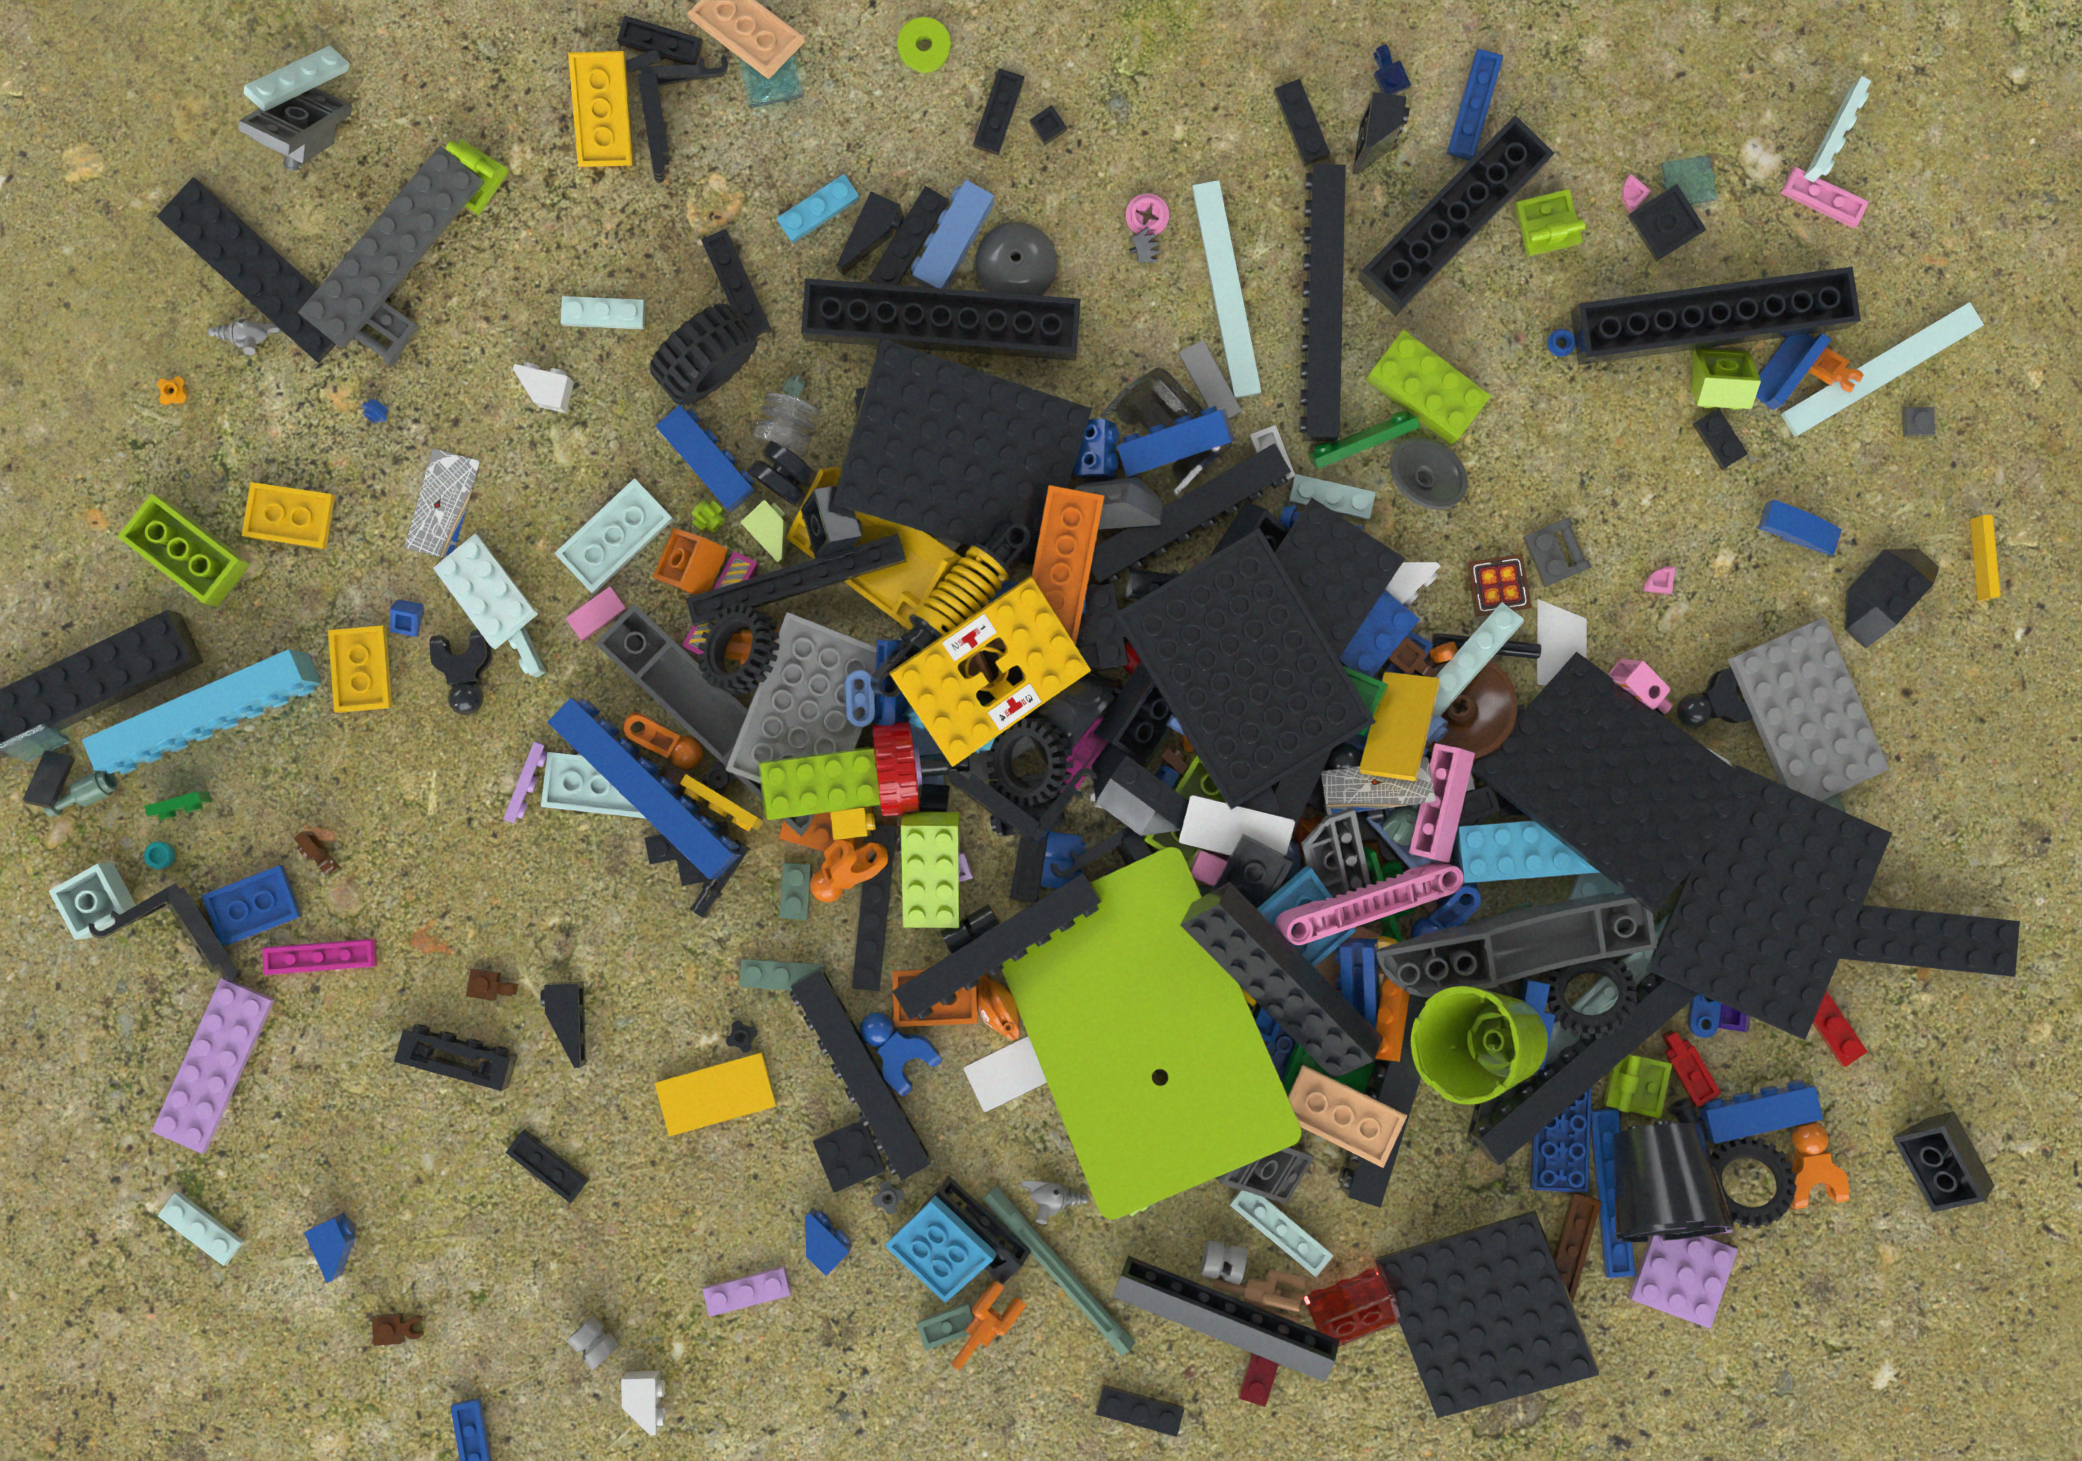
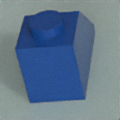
M345 1213L337 1215L304 1232L326 1283L342 1275L355 1240L354 1225L349 1218H346Z

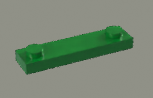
M1397 412L1391 415V419L1331 444L1330 442H1325L1317 445L1314 451L1308 453L1310 462L1320 469L1420 428L1418 419L1409 412Z

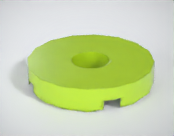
M920 17L912 19L899 32L897 40L899 57L905 66L909 69L917 70L919 73H930L938 70L946 63L951 52L950 35L942 23L933 18ZM925 39L932 43L931 48L927 51H920L917 48V44L921 40Z

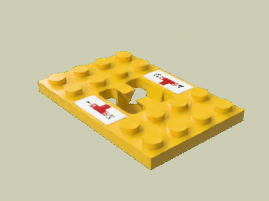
M1029 576L896 667L889 674L949 764L953 767L1083 677L1091 669L1033 578ZM1000 637L1005 644L1006 650L1002 653L1000 650L987 644ZM983 650L996 652L1000 658L996 661L999 675L991 683L987 681L982 672L974 677L968 674V665L971 658ZM960 662H961V673H960L959 670H958V664H959ZM1018 665L1024 677L1019 683L1012 686L1006 678L1009 674V669ZM978 690L988 691L995 699L982 706L976 697V693Z

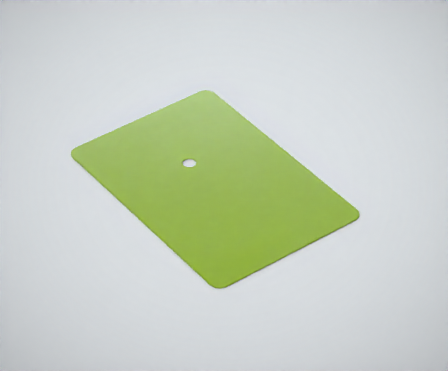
M1167 847L1091 882L1102 899V902L1098 904L1100 908L1098 911L1087 918L1081 914L1073 919L1076 924L1064 932H1061L1060 929L1055 930L1050 934L1052 939L1045 944L1037 947L1036 943L1026 948L1027 955L1015 962L1010 958L1002 963L1005 967L1002 969L1098 1210L1104 1218L1109 1220H1115L1293 1146L1300 1140L1302 1134L1300 1124L1240 985L1180 926L1191 903L1202 897L1183 853L1174 847ZM1157 1069H1164L1168 1074V1081L1163 1086L1156 1085L1152 1080L1153 1072Z

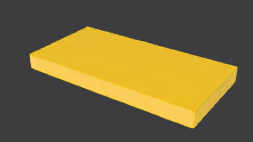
M625 51L568 52L578 167L633 166L634 158Z
M1384 672L1382 682L1386 683L1388 688L1374 716L1376 723L1370 726L1359 770L1361 774L1417 781L1440 687V679Z
M763 1052L654 1083L669 1137L777 1106Z

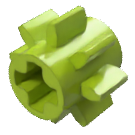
M703 500L691 513L696 518L692 521V524L702 533L708 530L712 534L724 524L726 519L722 514L725 510L715 500L711 503Z

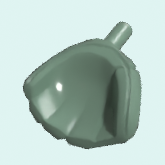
M1420 804L1398 807V809H1394L1386 817L1385 822L1382 823V830L1385 831L1392 841L1399 845L1411 846Z

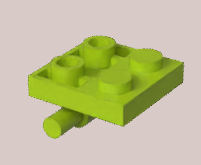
M460 139L458 144L451 140L447 144L446 150L484 182L483 186L465 206L480 216L509 170L464 140Z
M1570 189L1518 201L1514 204L1527 257L1580 245L1583 242L1580 231L1585 230V222L1583 219L1577 220Z
M1629 1054L1610 1070L1603 1105L1628 1113L1635 1112L1661 1118L1672 1064Z

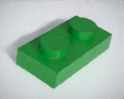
M197 791L144 807L147 817H158L159 821L177 817L176 812L185 810L186 813L203 810L202 805L211 803L212 799L209 791Z

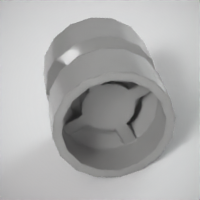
M1208 1239L1202 1257L1201 1276L1213 1279L1222 1276L1225 1282L1239 1285L1245 1271L1247 1248L1235 1245L1225 1248L1223 1242Z
M595 1315L566 1340L576 1352H583L582 1359L591 1370L595 1369L620 1346L611 1333L605 1334L603 1332L605 1326Z

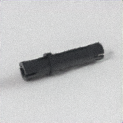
M737 839L735 840L739 845L737 851L741 856L727 869L723 877L720 876L718 879H709L708 882H704L702 885L703 890L689 908L702 918H705L706 913L715 900L721 898L723 895L721 891L750 850L748 846ZM719 881V883L717 884V886L715 887V889L712 891V893H711V895L709 896V898L707 899V901H705L706 897L708 896V894L710 893V891L712 890V888L714 887V885L716 884V882Z

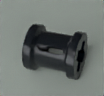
M1690 1097L1681 1098L1667 1108L1670 1114L1675 1115L1679 1123H1693L1700 1125V1127L1704 1124L1703 1118L1698 1117L1693 1110Z

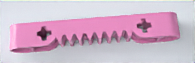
M1439 860L1411 868L1405 871L1403 875L1398 874L1396 875L1397 878H1386L1387 881L1385 882L1377 881L1376 885L1368 884L1366 885L1367 888H1356L1357 891H1347L1346 895L1338 894L1336 895L1337 898L1313 901L1286 910L1277 917L1275 928L1292 944L1303 945L1453 894L1462 887L1464 876L1459 868ZM1297 923L1295 930L1291 932L1293 925Z

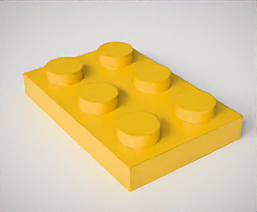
M250 482L241 536L327 549L335 495Z
M386 626L328 630L334 712L343 713L392 708Z
M687 774L682 779L680 784L686 787L685 794L700 803L704 799L710 802L708 808L723 817H726L728 813L734 816L731 822L749 832L751 827L758 831L763 823L758 817Z

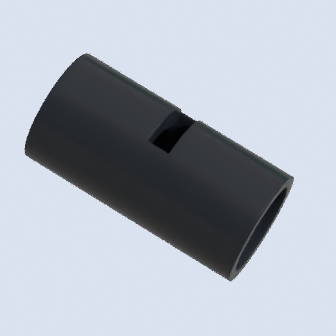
M987 904L959 921V928H945L940 933L951 953H954L1000 923L990 905Z

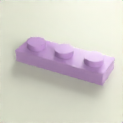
M538 741L533 742L503 820L514 823L516 817L522 819L528 803L523 802L526 792H533L538 779L533 776L536 766H543L547 756V751L543 750L545 744Z
M785 1266L706 1286L702 1289L709 1317L791 1295Z

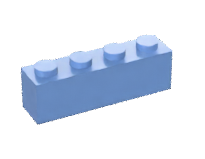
M966 179L961 187L958 185L951 196V201L953 202L949 210L944 209L937 222L940 226L935 234L930 233L924 245L926 250L922 258L918 256L911 267L915 283L923 287L948 288L995 204L993 194Z

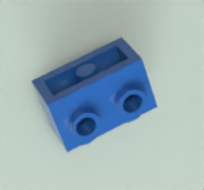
M1105 418L1088 420L1074 465V476L1084 480L1115 478V470L1118 467L1116 443L1119 438L1116 423Z

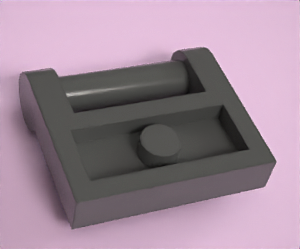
M383 302L366 323L393 341L390 348L364 332L363 327L352 340L357 339L383 357L385 363L393 366L399 360L401 352L419 326Z
M1570 517L1523 537L1544 587L1592 567L1589 560H1585L1571 528L1573 523ZM1561 531L1575 566L1568 567L1554 535L1555 532Z

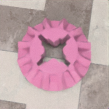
M1148 193L1141 194L1133 198L1128 204L1126 221L1130 230L1136 234L1147 226L1149 231L1145 235L1151 233L1155 235L1161 234L1168 224L1169 210L1164 200L1159 196ZM1151 206V216L1155 219H1149L1148 222L1145 225H1143V216L1139 214L1146 213Z

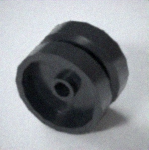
M770 440L762 450V453L773 466L771 467L762 460H755L748 469V473L779 497L798 507L805 495L802 489L794 484V481L805 487H811L817 473L798 455Z

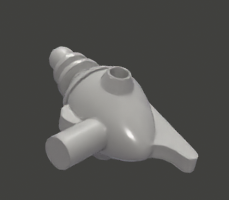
M243 318L233 321L229 326L223 324L222 326L217 325L216 328L210 327L208 329L210 336H216L224 341L229 339L233 345L244 347L246 355H254L256 344L264 341L269 334L280 332V328L275 324L253 323Z
M1022 1181L1020 1184L1022 1188L1030 1191L1031 1199L1039 1205L1036 1222L1039 1224H1047L1049 1214L1052 1216L1056 1215L1059 1210H1063L1068 1204L1070 1207H1073L1074 1203L1078 1206L1080 1202L1086 1204L1089 1201V1197L1086 1194L1080 1196L1079 1191L1075 1193L1074 1190H1070L1068 1192V1189L1059 1183Z

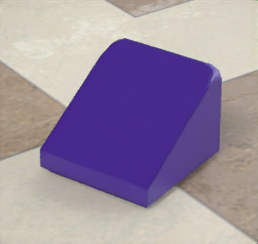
M1721 1004L1718 1028L1748 1032L1751 1017Z

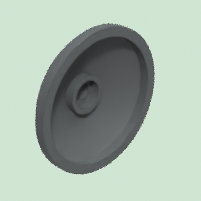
M1022 222L1000 225L984 237L977 250L976 272L980 283L987 292L1041 296L1048 290L1055 278L1057 256L1054 246L1048 236L1033 225ZM1019 254L1021 259L1018 262H1014L1011 259L1012 255Z
M1413 437L1401 442L1391 455L1390 472L1398 489L1412 502L1425 508L1442 510L1453 507L1465 495L1468 478L1464 465L1458 456L1444 444L1430 438Z

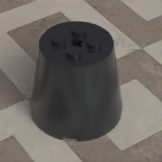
M1671 1120L1654 1122V1125L1630 1126L1627 1127L1628 1130L1613 1135L1615 1236L1617 1242H1649L1648 1236H1662L1663 1241L1681 1240L1726 1232L1725 1228L1727 1230L1734 1229V1223L1700 1125L1672 1123Z

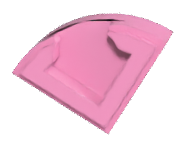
M1632 174L1627 177L1622 187V200L1629 213L1635 211L1651 192L1649 188Z
M1664 567L1653 572L1646 579L1642 591L1672 594L1675 567Z

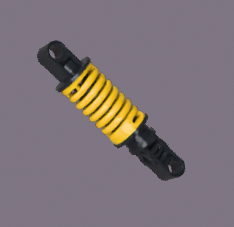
M1006 523L1000 526L985 546L977 542L971 543L970 548L966 551V557L958 561V565L951 569V573L947 574L944 577V581L938 584L937 589L931 592L930 597L924 600V606L917 608L914 613L910 614L909 621L913 625L912 629L902 634L901 639L903 641L892 650L886 661L871 677L870 684L875 693L886 697L899 695L901 690L889 672L982 609L981 606H987L989 604L988 598H994L996 595L995 591L1002 589V583L1013 578V574L1008 566L1030 540V532L1025 525ZM1012 529H1015L1017 532V539L1014 543L1009 538ZM889 676L892 682L891 687L884 691L882 681L885 677Z

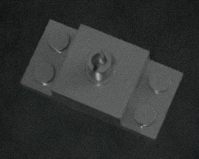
M314 87L265 112L259 108L239 120L238 130L249 135L255 141L284 154L283 166L286 169L297 171L299 168L301 169V163H305L334 144L336 124L351 115L352 105Z
M1290 1146L1215 1179L1223 1185L1287 1204L1313 1161L1314 1156L1306 1150Z

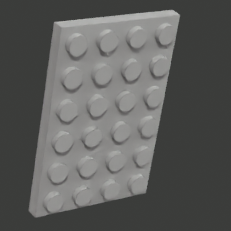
M786 612L778 632L779 639L775 640L776 643L780 644L779 650H773L772 654L778 656L776 662L770 660L769 665L773 667L772 672L764 671L763 674L767 679L764 682L759 681L758 683L759 687L756 688L725 770L760 783L758 762L855 749L863 727L852 725L846 718L845 679L851 672L856 670L865 671L872 677L876 672L877 647ZM857 679L854 681V688L860 690L863 687V681ZM862 707L856 708L855 716L857 718L862 717L864 709Z
M1825 617L1818 618L1728 659L1780 784L1818 801H1823L1889 770Z

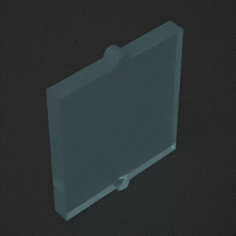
M1710 155L1661 164L1664 179L1663 189L1668 190L1678 184L1690 204L1717 200L1714 184L1716 176L1712 172Z
M41 724L1 743L0 750L10 754L11 758L16 757L29 762L43 755L45 750L52 751L69 743L70 738L60 733L59 729L54 730Z

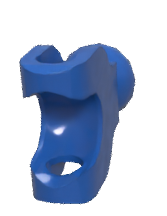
M1466 883L1468 885H1462L1457 892L1439 898L1436 902L1438 904L1437 908L1432 913H1428L1427 917H1422L1414 923L1411 928V938L1448 927L1462 925L1481 904L1478 884ZM1463 894H1469L1465 898L1461 897Z
M870 1013L864 1017L860 1024L859 1030L863 1041L870 1046L877 1047V1052L883 1058L882 1072L885 1081L901 1096H906L911 1092L910 1080L902 1070L906 1061L912 1058H920L931 1067H936L943 1061L941 1054L925 1036L919 1034L907 1035L898 1028L895 1029L894 1022L885 1013Z

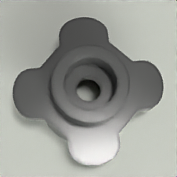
M883 1181L880 1184L879 1192L873 1195L872 1203L875 1206L884 1208L887 1214H894L897 1210V1204L904 1199L905 1193L902 1189L891 1185V1182ZM887 1195L891 1196L890 1200L886 1199Z

